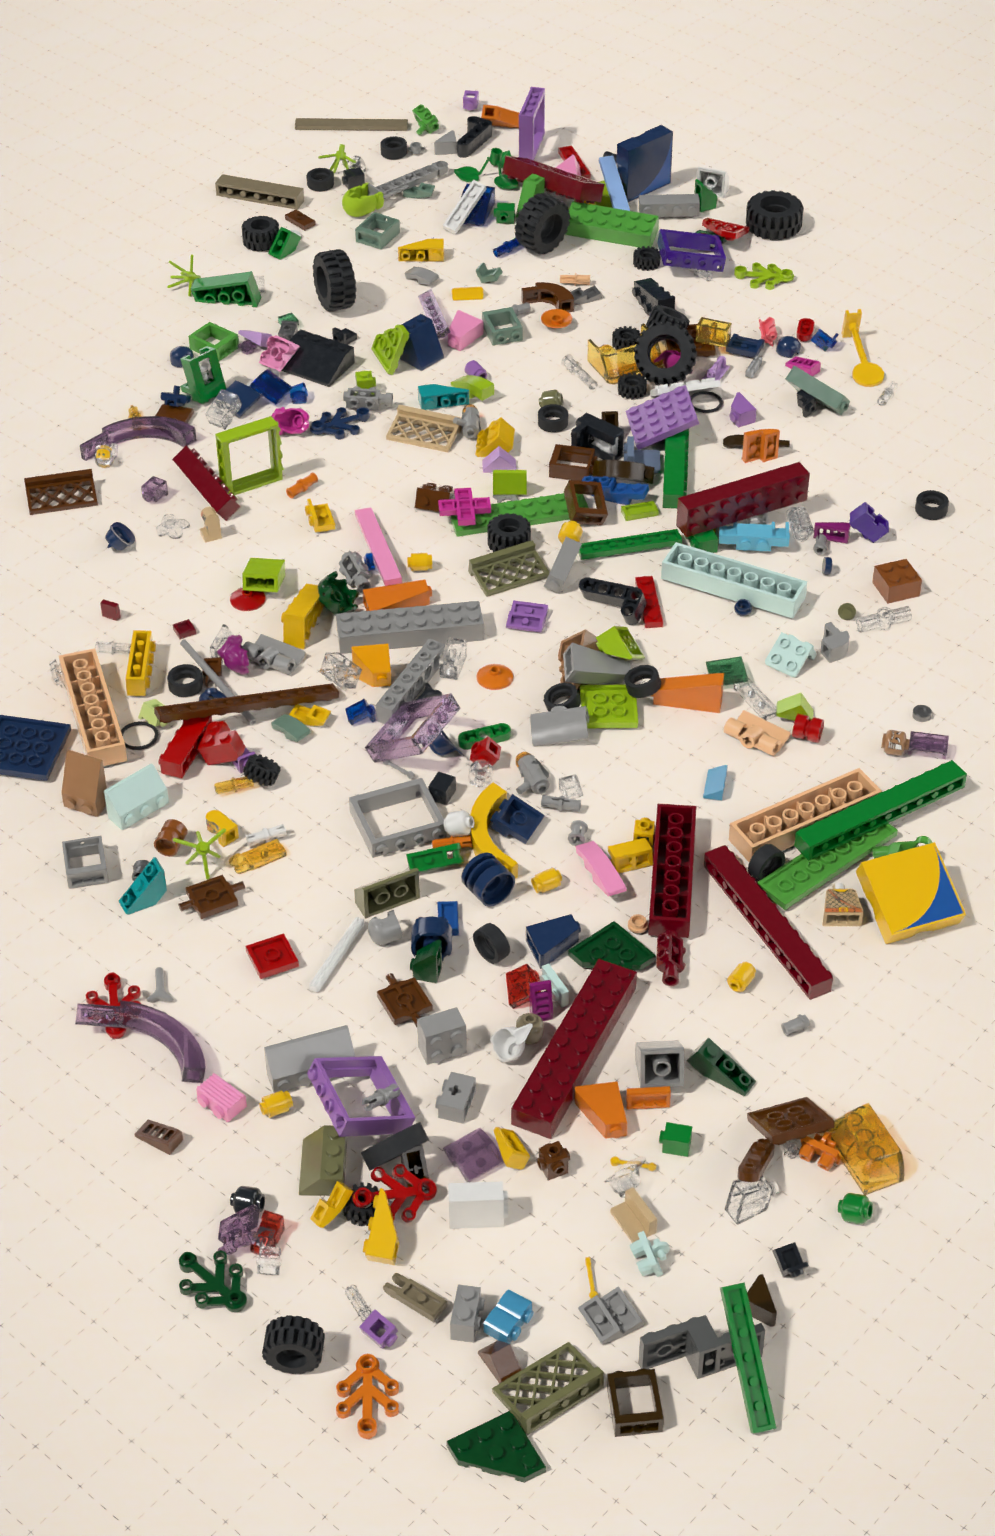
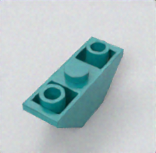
M156 857L152 858L119 899L125 914L130 915L156 905L166 893L165 872Z

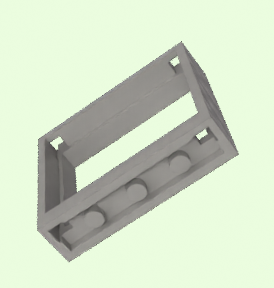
M423 778L349 797L350 813L372 858L432 842L434 839L447 837V832L444 829V818ZM422 797L434 823L375 839L363 813Z

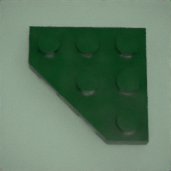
M615 921L568 950V956L582 968H594L598 959L630 970L641 971L656 961V955Z
M510 1411L446 1441V1446L457 1465L468 1468V1466L480 1468L482 1472L501 1476V1474L514 1477L516 1481L524 1483L546 1472L545 1464Z

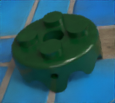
M337 571L324 577L318 584L320 602L335 616L336 614L354 612L358 608V605L354 604L359 595L358 590H350L348 588L346 579H336L338 576Z

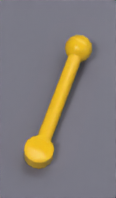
M616 1156L610 1159L612 1166L621 1164L648 1168L650 1171L656 1169V1164L653 1162L645 1164L619 1160Z
M585 1257L591 1291L589 1297L593 1298L598 1293L594 1287L590 1257Z

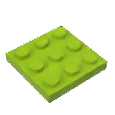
M580 685L581 707L587 706L589 713L587 728H638L637 698L628 694L626 685Z

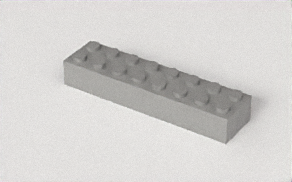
M479 601L336 614L340 654L352 653V646L388 644L389 649L423 646L428 639L444 644L484 640V621Z

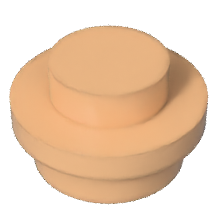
M633 915L628 921V929L633 933H643L648 928V921L643 915Z

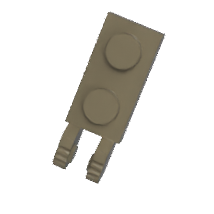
M395 1273L392 1276V1280L401 1289L388 1282L383 1286L384 1292L390 1295V1297L396 1298V1300L433 1323L448 1307L445 1299L411 1278L408 1279L399 1273Z

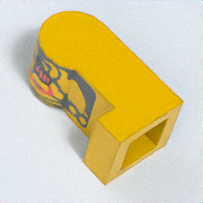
M211 810L206 814V824L209 832L217 834L223 828L226 829V832L218 838V842L222 847L239 838L238 825L222 812Z

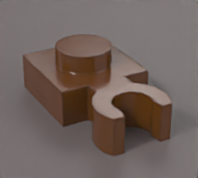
M204 658V661L217 676H222V658ZM202 671L203 677H205V686L208 687L209 682H211L212 680L204 671Z

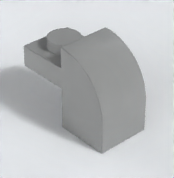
M832 622L825 624L820 653L829 663L841 660L847 655L850 638L848 631L840 632Z

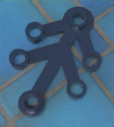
M340 407L337 409L333 419L330 412H323L320 420L311 423L310 432L315 435L323 433L332 434L338 440L344 439V430H349L352 435H358L360 427L346 423L357 420L360 422L368 421L370 417L369 409L365 407L358 408L356 415L346 417V408Z

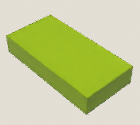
M654 501L621 506V513L625 521L659 516V510Z

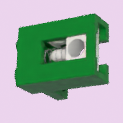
M208 346L200 349V355L191 359L190 355L181 358L187 383L180 386L181 391L191 395L192 401L199 402L200 404L207 403L213 397H218L227 389L216 349Z

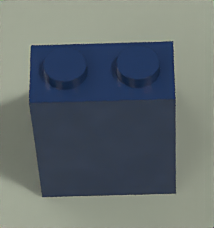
M419 314L401 324L409 332V339L406 341L403 354L400 356L401 360L423 371L444 358L432 319Z

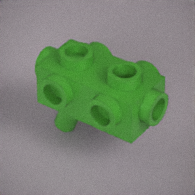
M420 104L412 110L419 125V129L416 131L418 135H421L424 130L431 134L439 129L437 117L434 114L432 115L427 107L425 108L424 105Z

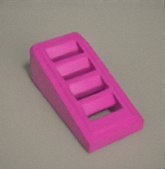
M795 356L787 361L785 366L791 369L793 366H796L809 375L814 376L820 372L821 362Z

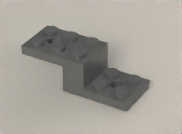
M706 1315L692 1317L686 1322L677 1325L671 1324L665 1329L648 1332L640 1337L638 1361L640 1368L651 1369L686 1357L696 1378L700 1379L736 1366L729 1332L721 1337H717ZM762 1323L754 1325L762 1357L765 1328Z

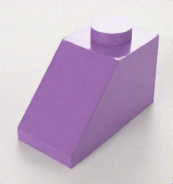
M740 392L736 393L732 402L731 413L729 414L730 420L738 428L755 423L756 408Z

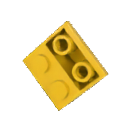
M502 417L492 421L489 427L478 433L475 455L477 457H486L498 446L507 453L513 449L515 428Z

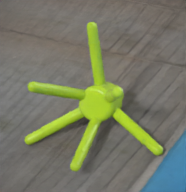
M344 144L339 145V151H336L335 154L318 156L319 159L336 158L330 167L333 173H336L340 161H342L346 170L349 169L346 159L354 164L356 163L355 160L346 156Z
M193 254L190 256V271H186L174 262L169 261L171 265L182 271L180 272L181 275H171L170 278L184 280L170 284L167 288L189 282L188 296H191L192 283L196 278H201L200 275H196L193 272Z
M223 828L208 842H204L200 832L196 831L198 844L173 838L174 842L196 849V852L185 862L186 864L192 862L198 855L202 856L207 880L210 879L206 854L209 853L216 858L221 857L218 853L210 850V845L225 833L226 829Z

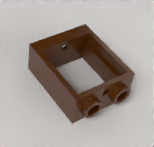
M555 444L549 462V477L582 481L584 476H593L594 461L598 460V456H595V449ZM561 461L587 464V467L560 463Z
M569 480L564 489V495L570 521H575L579 524L603 525L608 516L601 482ZM576 494L594 495L596 508L579 507Z

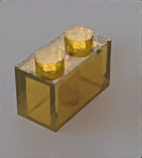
M701 317L697 324L696 342L727 347L731 339L732 323Z

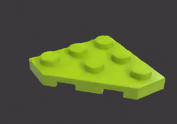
M398 324L395 328L384 331L383 334H377L371 350L387 374L394 375L400 356L403 354L405 343L409 339V332L404 325Z

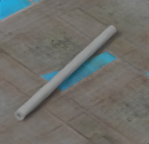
M183 639L180 645L226 697L235 696L186 639ZM249 711L241 713L251 725L256 723L257 720Z

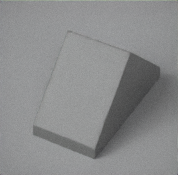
M453 130L434 142L435 155L457 154V141Z

